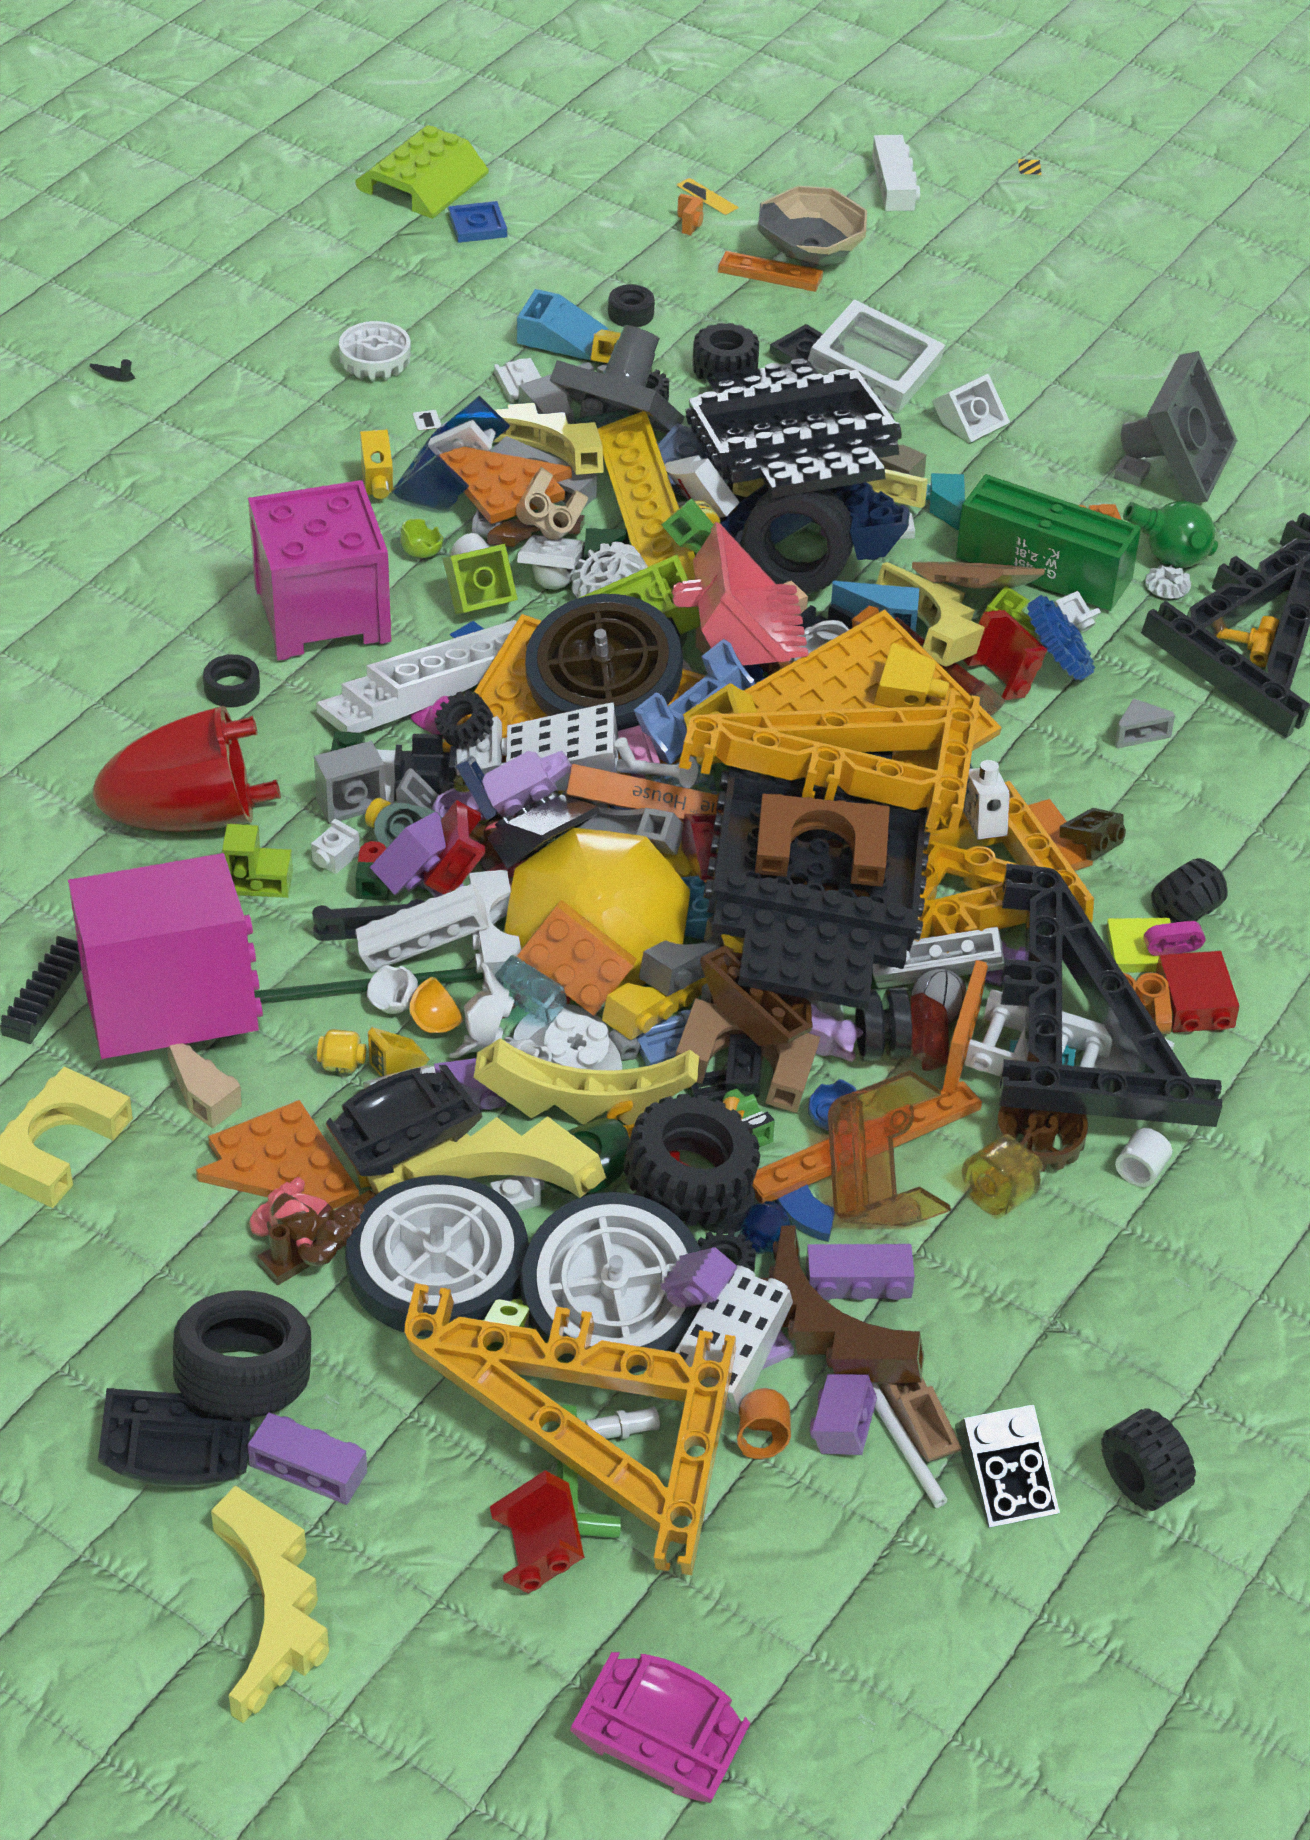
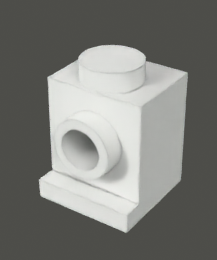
M334 819L331 822V827L311 843L312 861L319 867L337 874L359 855V832Z

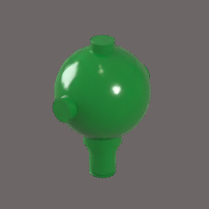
M1175 501L1158 509L1156 507L1145 508L1130 502L1123 512V519L1125 521L1141 526V531L1147 535L1150 549L1155 557L1168 566L1172 565L1175 568L1194 566L1204 560L1207 555H1214L1218 548L1212 518L1204 508L1196 503Z

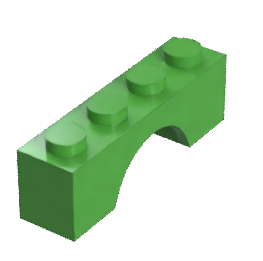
M692 498L662 524L664 529L680 547L689 548L695 553H698L711 534V528L714 525Z

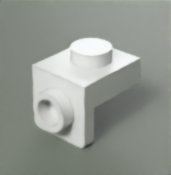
M1078 591L1054 602L1055 606L1060 607L1062 613L1067 615L1069 622H1072L1081 633L1092 628L1096 624L1094 620L1101 614L1099 608L1090 611Z

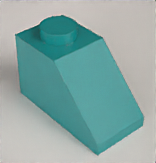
M931 473L930 484H927L926 500H929V512L956 530H959L962 504L965 501L964 474Z

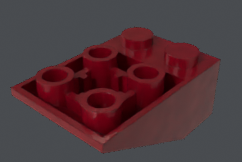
M684 814L681 850L701 880L704 882L707 879L712 880V876H707L710 856L715 857V854L710 853L713 834L718 835L719 833L713 831L716 814Z

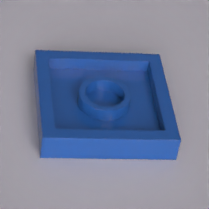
M497 201L448 206V215L458 243L507 237V226Z

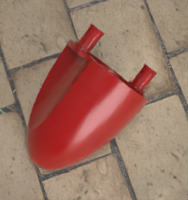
M224 706L208 709L175 720L131 742L103 766L93 786L94 801L97 807L109 818L136 828L170 832L214 830L226 828L227 824L244 825L251 823L255 804L273 799H281V793L277 779L252 786L248 783L245 762L238 739L253 735L257 736V725L254 716L232 721Z

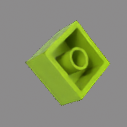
M505 544L442 558L455 614L518 600Z

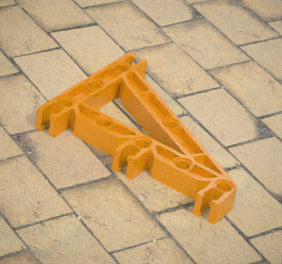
M950 690L946 706L696 715L689 722L679 768L690 769L692 762L689 759L690 755L704 758L700 773L709 775L713 758L717 756L725 765L791 781L805 777L803 798H814L815 792L813 787L817 785L827 788L824 800L833 801L838 785L847 794L912 810L928 807L925 827L936 829L939 821H936L937 816H946L951 818L947 832L956 834L964 808L980 697L972 695L968 708L957 706L956 702L957 700L960 701L961 693ZM938 747L935 770L862 753L927 750Z
M415 1283L405 1322V1335L411 1351L657 1531L658 1538L654 1553L655 1569L670 1570L671 1563L666 1561V1553L670 1542L687 1544L685 1556H678L677 1564L681 1565L682 1574L693 1575L735 1360L736 1337L725 1334L724 1345H722L721 1350L724 1353L721 1362H715L713 1360H705L706 1350L710 1351L713 1333L699 1330L692 1367H689L681 1355L676 1352L604 1340L590 1347L594 1330L592 1312L582 1311L579 1325L580 1332L576 1339L563 1336L564 1327H568L570 1309L556 1306L549 1342L545 1343L536 1329L465 1317H458L449 1323L454 1301L451 1290L440 1287V1299L436 1314L423 1313L424 1304H428L429 1286ZM420 1331H433L429 1338H416ZM501 1342L504 1344L500 1350H487V1346L490 1343ZM565 1353L575 1356L568 1363L558 1361V1358ZM636 1365L646 1368V1371L640 1375L629 1373V1370ZM517 1374L685 1402L668 1487H664L657 1475ZM707 1377H713L719 1381L713 1387H705L700 1384ZM555 1421L560 1424L559 1428L553 1432L542 1430L543 1426L548 1422ZM693 1446H700L705 1449V1452L698 1457H692L686 1453ZM679 1516H686L692 1520L684 1528H678L672 1524L673 1520Z

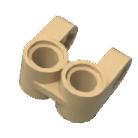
M540 467L517 504L516 514L522 523L535 525L540 528L542 534L547 539L558 540L574 527L588 501V497L575 490L565 506L554 505L544 493L553 474ZM529 503H532L537 507L538 513H535L530 509ZM553 518H556L560 521L562 528H559L554 524Z

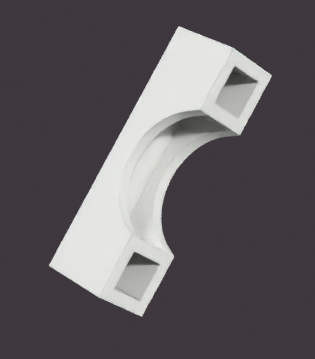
M507 870L469 873L470 884H474L485 903L489 924L488 928L471 934L473 950H479V953L475 954L477 973L483 972L484 982H486L484 970L480 966L483 962L487 964L500 984L523 982V961L517 957L521 951L519 936L506 934L494 926L499 919L507 916L511 893Z

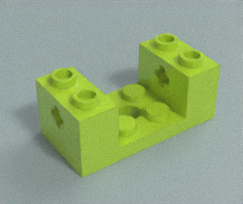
M678 555L584 595L620 594L641 599L660 610L667 618L672 617L680 635L701 626L698 606L679 608L673 602L672 590L674 585L679 582L689 581Z

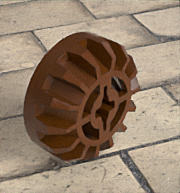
M1001 1106L997 1118L996 1141L1004 1149L1003 1154L1010 1160L1018 1157V1165L1024 1169L1029 1163L1037 1165L1038 1172H1045L1048 1164H1051L1054 1171L1064 1168L1065 1163L1071 1164L1077 1161L1080 1151L1084 1150L1088 1132L1087 1116L1085 1114ZM1020 1133L1024 1135V1137L1018 1144L1017 1136ZM1057 1134L1061 1138L1063 1145L1060 1151L1054 1148Z

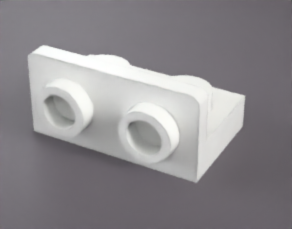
M471 420L430 438L428 447L438 458L439 454L461 447L489 451L492 447L495 432L492 428L483 432Z

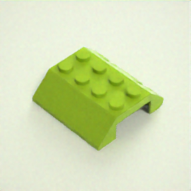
M426 125L355 180V184L360 191L370 195L373 194V185L378 181L412 194V211L433 219L489 173V169L468 140L456 134L437 129L435 126Z

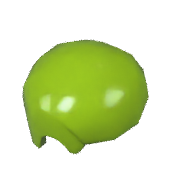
M409 519L403 522L400 541L404 551L415 557L428 558L437 554L442 549L444 537L439 532L438 527H434L433 530L429 529L424 519Z

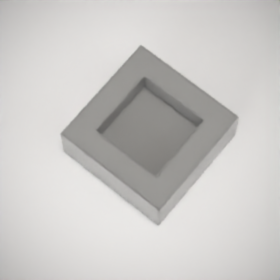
M1125 455L1115 470L1114 479L1140 486L1149 473L1151 463Z

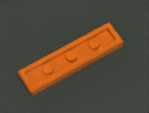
M725 251L718 267V272L814 292L817 291L823 278V270Z

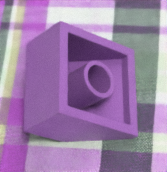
M434 812L406 827L370 866L372 871L394 895L405 889L408 892L412 891L423 880L420 875L424 871L429 872L441 860L438 855L446 848L440 815Z

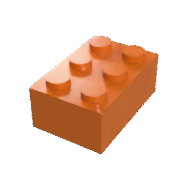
M562 900L557 903L517 955V957L593 1016L606 1002L607 995L618 987L637 960V958Z

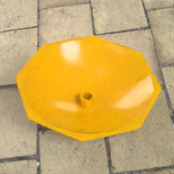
M572 828L515 868L504 933L519 936L522 949L557 903L562 900L637 958L633 968L616 989L626 983L643 986L646 982L639 978L643 951L665 940L683 945L690 889L646 836ZM525 963V965L529 968V970L534 974V976L537 979H545L542 975H540L538 972H536L533 968H531L528 964Z

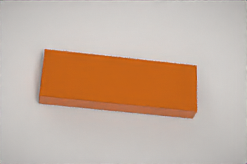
M1050 799L1028 805L1074 871L1093 865L1092 860L1086 859V846L1084 844H1074L1070 839L1060 838V825L1067 821Z

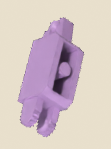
M562 750L540 758L536 752L527 751L486 773L482 783L492 806L498 812L497 814L504 818L508 815H514L527 805L539 801L557 790L555 782L570 772L571 764ZM471 795L466 804L480 812L481 820L484 821L486 818Z

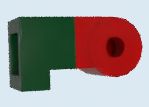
M369 841L360 848L355 877L356 899L388 900L389 888L370 868L387 849L381 842Z

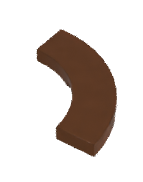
M579 515L574 527L567 534L581 533L585 523V515ZM519 518L509 520L490 530L487 535V544H505L507 547H515L522 540L530 538L532 532L541 530L535 525L522 523ZM553 518L554 524L557 527L562 528L560 521L556 518Z

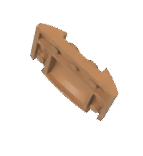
M912 562V568L931 582H952L969 588H1004L1005 586L1013 588L1031 583L1045 573V569L1013 565Z

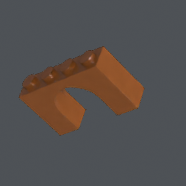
M762 794L755 873L787 877L792 841L805 831L824 829L840 835L849 844L852 851L851 883L882 887L886 870L890 806L851 803L842 800H822L812 797H792L781 794Z

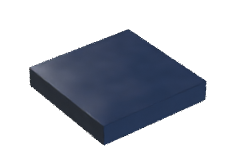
M471 755L456 765V768L484 817L488 820L498 812L492 806L484 790L482 781L485 775L475 757Z

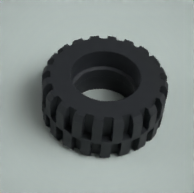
M679 1094L675 1099L672 1096L659 1100V1103L654 1102L650 1104L643 1113L639 1114L624 1156L623 1167L624 1173L627 1176L626 1181L631 1191L636 1190L635 1195L645 1197L666 1207L681 1221H685V1225L695 1226L697 1222H703V1225L716 1223L717 1218L722 1221L731 1217L733 1212L740 1210L746 1198H748L760 1163L759 1142L757 1137L752 1135L753 1129L748 1122H743L741 1120L742 1116L736 1110L732 1109L730 1111L727 1109L725 1103L716 1100V1102L707 1100L708 1097L702 1095L694 1098L690 1097L689 1094ZM685 1150L697 1153L708 1159L715 1168L699 1169L684 1165L672 1157L669 1151Z

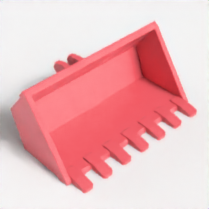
M715 522L711 528V534L693 559L695 580L683 581L674 585L672 590L674 604L679 608L698 606L701 630L710 647H714L723 639L731 643L742 666L791 661L790 658L808 656L807 648L797 647L807 645L806 638L798 636L805 634L804 627L795 626L803 624L802 617L795 615L801 613L800 606L791 605L798 604L799 598L796 595H788L797 593L796 586L775 584L721 524Z

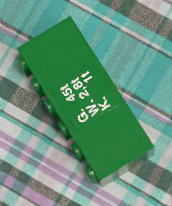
M985 474L962 504L956 557L969 563L1045 569L1044 575L1032 581L1031 584L1066 596L1078 591L1086 603L1112 611L1133 580L1141 526Z

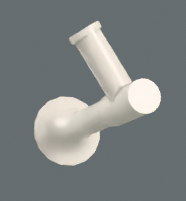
M622 737L614 742L615 748L618 749L622 759L617 761L616 768L618 772L676 777L684 788L692 787L697 779V762L691 756L689 761L692 762V765L687 770L679 768V764L671 765L636 760L626 738Z

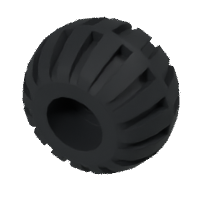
M1196 858L1171 872L1154 887L1151 893L1152 907L1159 918H1170L1171 923L1197 922L1203 915L1210 914L1226 900L1228 896L1227 882L1221 870L1213 863L1202 858Z

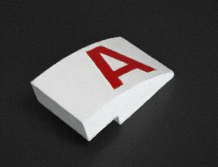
M699 455L665 464L668 475L687 501L691 498L694 501H705L711 505L719 518L726 517L739 504L737 498L708 458L701 460Z

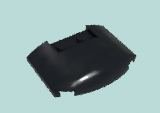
M439 1065L441 1073L422 1074L420 1067L382 1079L366 1087L343 1103L341 1106L344 1112L340 1114L335 1122L331 1118L326 1121L327 1128L360 1176H377L393 1173L394 1165L451 1137L454 1142H457L483 1117L482 1112L447 1065Z
M107 1388L98 1462L129 1479L156 1486L186 1488L223 1482L237 1475H242L247 1471L251 1418H230L203 1411L190 1403L182 1393Z

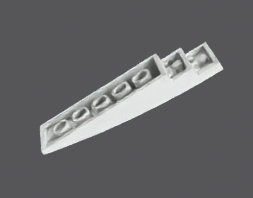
M509 621L366 665L367 676L342 683L341 695L316 702L317 713L342 732L360 733L429 707L442 696H454L457 692H463L480 683L517 621Z

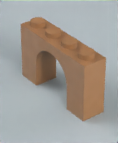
M695 998L675 1057L688 1050L699 1056L697 1082L702 1084L713 1055L719 1050L729 1047L730 1034L745 1033L715 1004ZM807 1033L786 1044L764 1045L763 1056L771 1064L774 1074L765 1104L797 1113L818 1048L819 1036Z

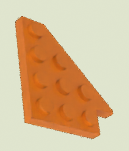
M461 447L439 454V464L490 524L517 516V504L540 467L553 474L544 492L549 497L551 503L565 500V491L557 482L572 478V468L570 466L469 447ZM529 503L531 510L537 509L534 504Z
M300 1100L208 1136L209 1146L218 1158V1161L196 1169L199 1182L263 1197H268L274 1189H279L286 1182L290 1183L295 1178L300 1177L305 1182L304 1191L301 1193L326 1201L333 1207V1210L359 1196L358 1188Z

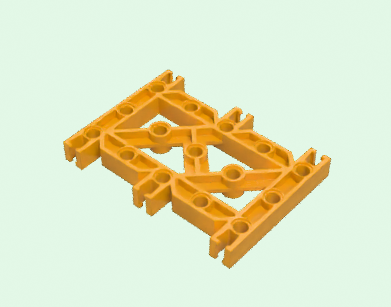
M1010 781L1005 782L1009 790L1007 836L977 839L964 812H962L956 834L947 832L951 818L941 815L937 816L936 821H939L936 829H925V832H930L927 850H923V853L928 854V861L925 872L921 873V875L926 876V885L923 895L920 894V898L925 899L922 916L918 917V920L923 921L920 939L974 930L983 931L993 927H998L999 930L1026 923L1028 911L1002 908L1004 894L1002 892V884L1007 863L1047 867L1057 871L1092 923L1094 897ZM827 840L829 846L833 848L843 847V844L838 840ZM1002 842L1016 863L995 858V853L985 846ZM946 873L963 877L964 884L975 889L935 899L937 886ZM822 884L826 891L839 890L834 884ZM856 889L853 891L857 897H870L869 893L865 890Z

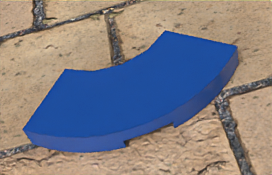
M808 1184L775 1200L779 1210L784 1212L792 1221V1225L811 1237L829 1242L836 1208L825 1205L812 1195Z

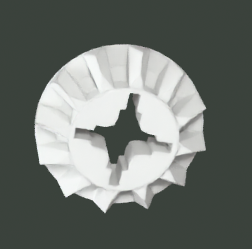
M1159 565L1158 569H1150L1149 574L1146 576V586L1153 594L1159 597L1179 598L1186 595L1190 590V575L1183 573L1182 568L1175 569L1172 565L1170 567Z

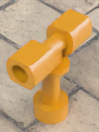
M1263 616L1258 630L1252 627L1249 633L1226 628L1222 632L1220 630L1216 637L1220 640L1225 639L1248 644L1247 650H1251L1250 661L1258 667H1265L1279 620L1272 616Z

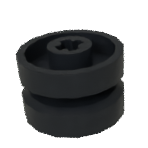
M904 987L888 988L883 994L882 1000L875 989H871L868 1009L855 1008V1025L863 1031V1034L857 1038L860 1059L862 1062L879 1061L883 1056L884 1049L891 1060L910 1058L912 1021L906 989Z

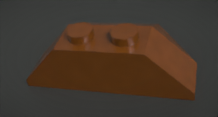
M723 946L701 957L700 964L715 1006L758 1046L786 1044L812 1031L811 1002L806 998L737 985L742 953L733 952V948Z

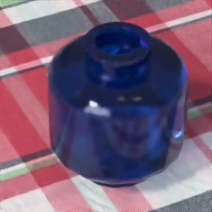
M771 1201L754 1204L740 1227V1233L745 1235V1242L750 1240L752 1242V1249L755 1248L757 1254L773 1252V1244L780 1238L781 1226H790L787 1212L782 1206Z

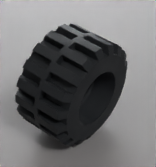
M717 323L716 325L711 324L707 328L700 329L699 333L695 335L693 342V372L696 373L698 379H703L704 383H706V377H712L717 372H728L731 375L739 373L740 369L746 367L758 369L759 340L757 335L753 334V331L749 328H744L742 325H734V323Z
M1149 1408L1140 1409L1103 1433V1438H1101L1103 1449L1101 1450L1105 1465L1121 1492L1141 1509L1155 1511L1194 1485L1196 1469L1193 1465L1194 1460L1189 1447L1177 1428L1159 1412L1152 1411Z

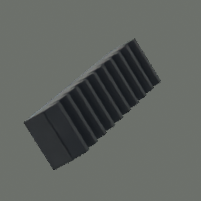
M61 936L56 937V945L52 944L50 946V954L45 953L44 962L38 963V971L34 970L32 972V980L27 979L26 989H20V996L14 998L13 1006H8L7 1015H2L0 1025L2 1036L32 1044L82 970L77 941Z

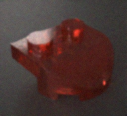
M922 992L912 995L913 1056L921 1060L922 1070L932 1071L947 1066L950 1052L947 1010L943 1004Z

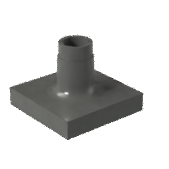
M624 325L603 374L557 360L549 380L580 406L588 398L599 400L603 404L602 413L623 419L645 411L648 414L652 429L668 434L676 423L682 425L685 418L656 390L646 388L655 358V350L660 338L634 326Z
M1199 351L1179 355L1147 416L1125 422L1121 429V442L1125 454L1136 459L1165 455L1185 501L1196 504L1208 501L1238 441Z

